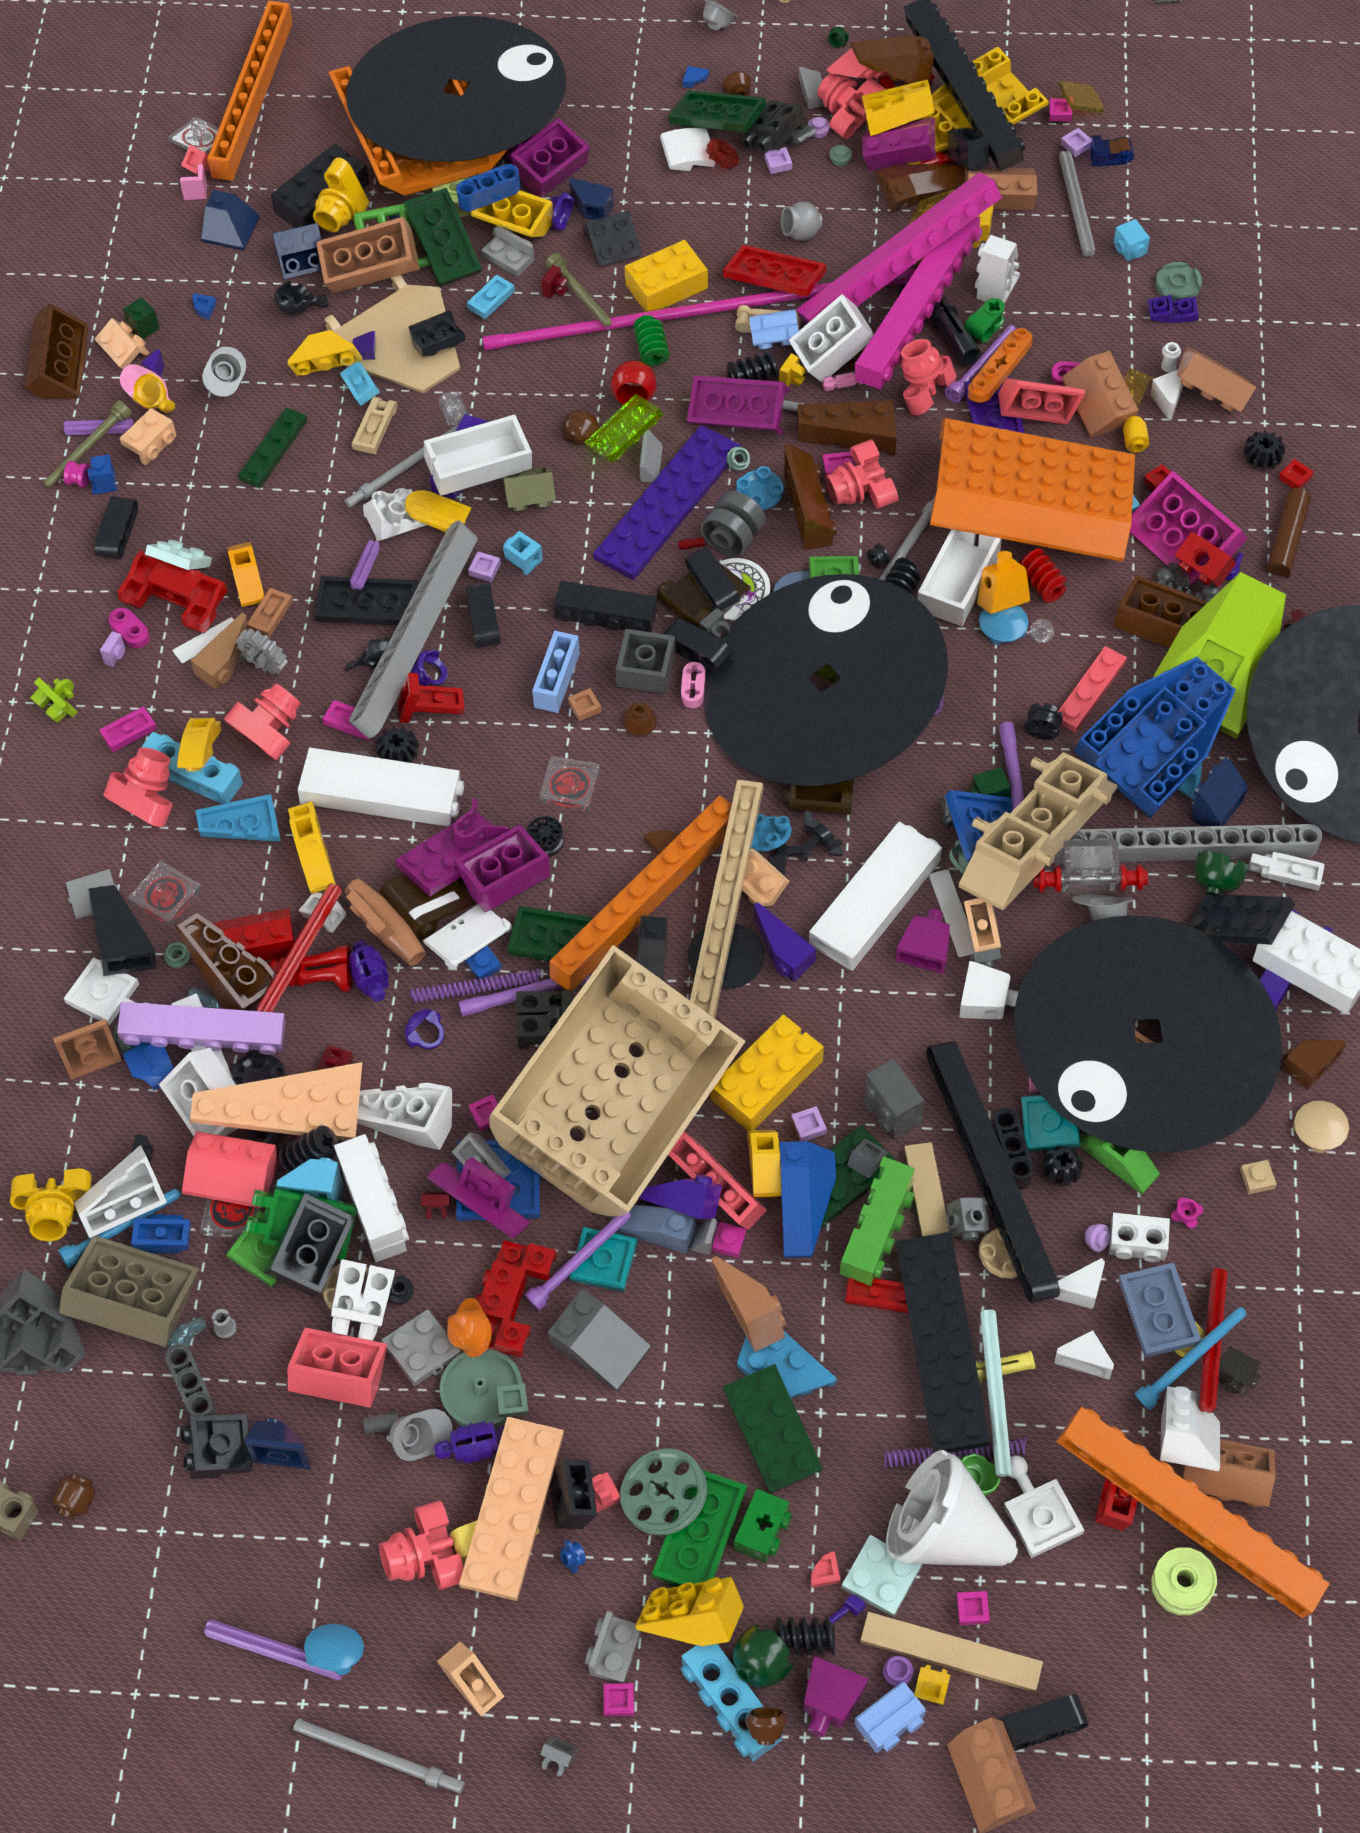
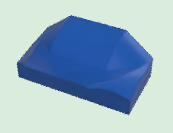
M140 1042L139 1045H132L131 1049L123 1053L132 1076L146 1081L153 1088V1091L161 1088L159 1084L174 1069L165 1047H156L149 1042Z
M152 1214L147 1219L134 1218L131 1245L133 1248L149 1253L177 1254L189 1249L191 1221L190 1219H184L182 1215Z

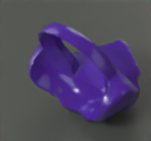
M566 192L549 200L553 204L551 222L554 230H564L567 221L570 219L574 199Z
M437 650L420 652L410 671L411 673H418L419 684L422 686H428L429 684L437 686L444 683L447 678L446 666L438 659L439 652ZM423 662L438 667L441 673L438 680L430 679L423 668Z
M421 1009L415 1012L413 1017L409 1018L408 1024L405 1027V1037L410 1047L419 1046L422 1049L430 1050L441 1045L445 1032L440 1023L441 1015L431 1009ZM424 1019L438 1028L439 1037L433 1043L424 1042L414 1030Z

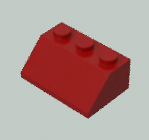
M289 908L212 923L221 929L227 938L236 944L239 942L245 946L244 950L255 958L260 957L264 961L287 956L295 942Z

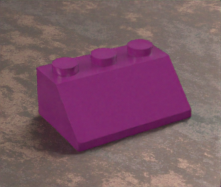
M934 117L911 121L870 136L868 130L863 136V158L870 171L895 164H909L935 159Z
M557 118L511 153L510 158L518 168L519 176L524 186L535 196L542 198L587 163L590 147L560 118Z
M520 824L454 860L471 897L485 913L551 876L549 856Z

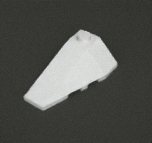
M420 1083L419 1087L406 1088L403 1085L396 1086V1090L381 1091L380 1089L362 1090L359 1094L357 1123L418 1146L440 1150L452 1127V1089L443 1085Z

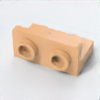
M752 848L742 890L749 896L748 899L752 904L755 905L758 902L762 906H772L789 883V880Z

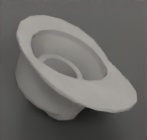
M705 0L703 18L707 21L710 29L718 31L720 28L727 29L734 18H738L736 14L730 12L718 2Z
M229 346L220 347L212 353L202 374L203 384L208 391L219 397H227L237 390L246 371V360L242 353Z
M1079 894L1072 897L1073 902L1088 905L1094 921L1109 917L1127 916L1128 902L1134 900L1133 897H1113L1100 894Z
M427 1409L397 1419L386 1439L391 1443L396 1455L400 1459L415 1461L435 1454L434 1445L444 1440L449 1442L452 1424L445 1412L438 1409Z

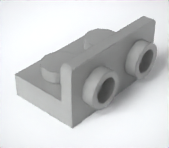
M497 225L495 227L496 237L481 250L482 257L518 277L534 261L533 245L528 240L515 235L511 230Z
M610 1611L606 1612L604 1619L599 1618L595 1629V1635L598 1636L595 1647H589L585 1664L589 1665L590 1675L614 1683H625L641 1631L635 1627L636 1623L613 1616V1612Z

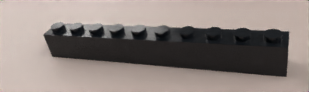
M917 0L904 6L906 23L914 36L925 37L929 41L930 48L934 54L933 66L972 129L989 138V156L999 172L1024 161L1023 151L1025 150V145L1022 138H1017L1013 124L1006 121L1003 108L996 105V99L992 91H987L984 78L977 75L975 64L972 61H968L965 48L958 45L956 34L949 31L948 22L945 17L941 18L937 4H932L930 0Z

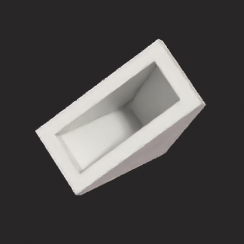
M1178 370L1155 378L1152 383L1150 395L1168 419L1173 417L1183 385L1180 383L1182 379L1177 375Z
M1101 1258L1059 1280L1060 1295L1054 1299L1093 1309L1105 1264L1103 1259Z
M1094 1331L1059 1347L1054 1364L1109 1380L1114 1366Z

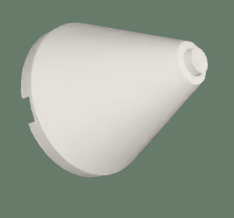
M944 1450L930 1455L918 1467L906 1484L905 1488L911 1490L904 1505L901 1506L896 1503L886 1537V1549L889 1556L903 1564L1004 1566L1007 1563H1011L1018 1551L1016 1540L961 1460Z

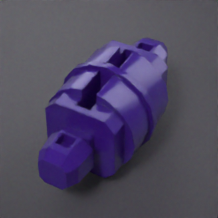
M364 940L354 942L353 952L349 955L352 980L355 981L356 987L363 991L365 996H370L374 1002H379L385 998V989L389 986L386 962L383 960L381 953L376 951L373 946L367 945Z
M482 1421L473 1424L471 1422L469 1425L457 1427L456 1431L450 1432L451 1442L444 1440L434 1445L436 1457L438 1459L451 1458V1455L455 1454L457 1463L464 1462L465 1464L493 1458V1454H497L498 1443H500L504 1426L499 1427L500 1430L495 1431L493 1422L486 1423Z

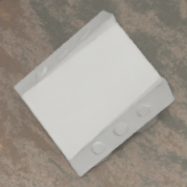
M396 489L392 495H388L383 491H376L372 494L371 501L363 505L364 517L367 518L376 536V541L426 525L411 518L405 510L406 497L413 492L412 489Z

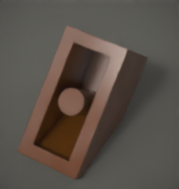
M1342 1039L1303 1040L1297 1047L1293 1045L1285 1053L1283 1058L1286 1061L1282 1070L1309 1090L1342 1055L1346 1042Z

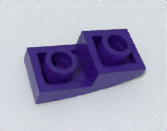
M1171 295L1148 299L1150 319L1153 321L1179 323L1199 320L1196 297L1172 301Z

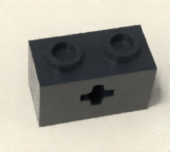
M969 127L949 130L948 158L966 167L967 170H979L980 167L989 165V138Z
M563 1459L555 1466L550 1482L556 1528L583 1529L597 1516L590 1461Z

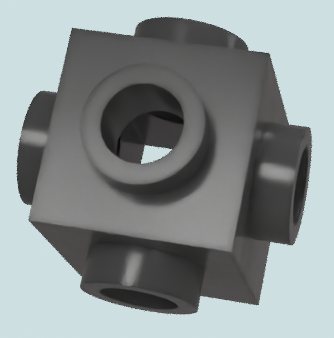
M959 1198L946 1205L948 1214L947 1225L952 1237H962V1241L966 1242L979 1239V1235L989 1231V1217L986 1213L984 1198Z

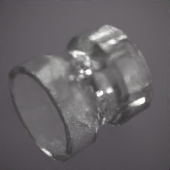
M450 391L439 398V406L444 412V417L448 424L457 425L462 420L464 414L468 415V411L458 392Z

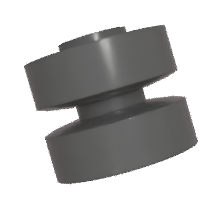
M727 491L721 496L714 509L702 522L701 533L705 540L720 553L731 557H739L744 554L753 538L762 529L766 522V517L762 508L752 498L738 491Z

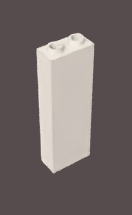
M309 748L298 787L300 804L312 801L314 806L448 827L451 825L452 818H457L459 811L457 798L463 794L464 781H460L459 770Z
M898 822L809 931V944L853 971L941 861L942 847L935 840L919 834L912 826H906Z

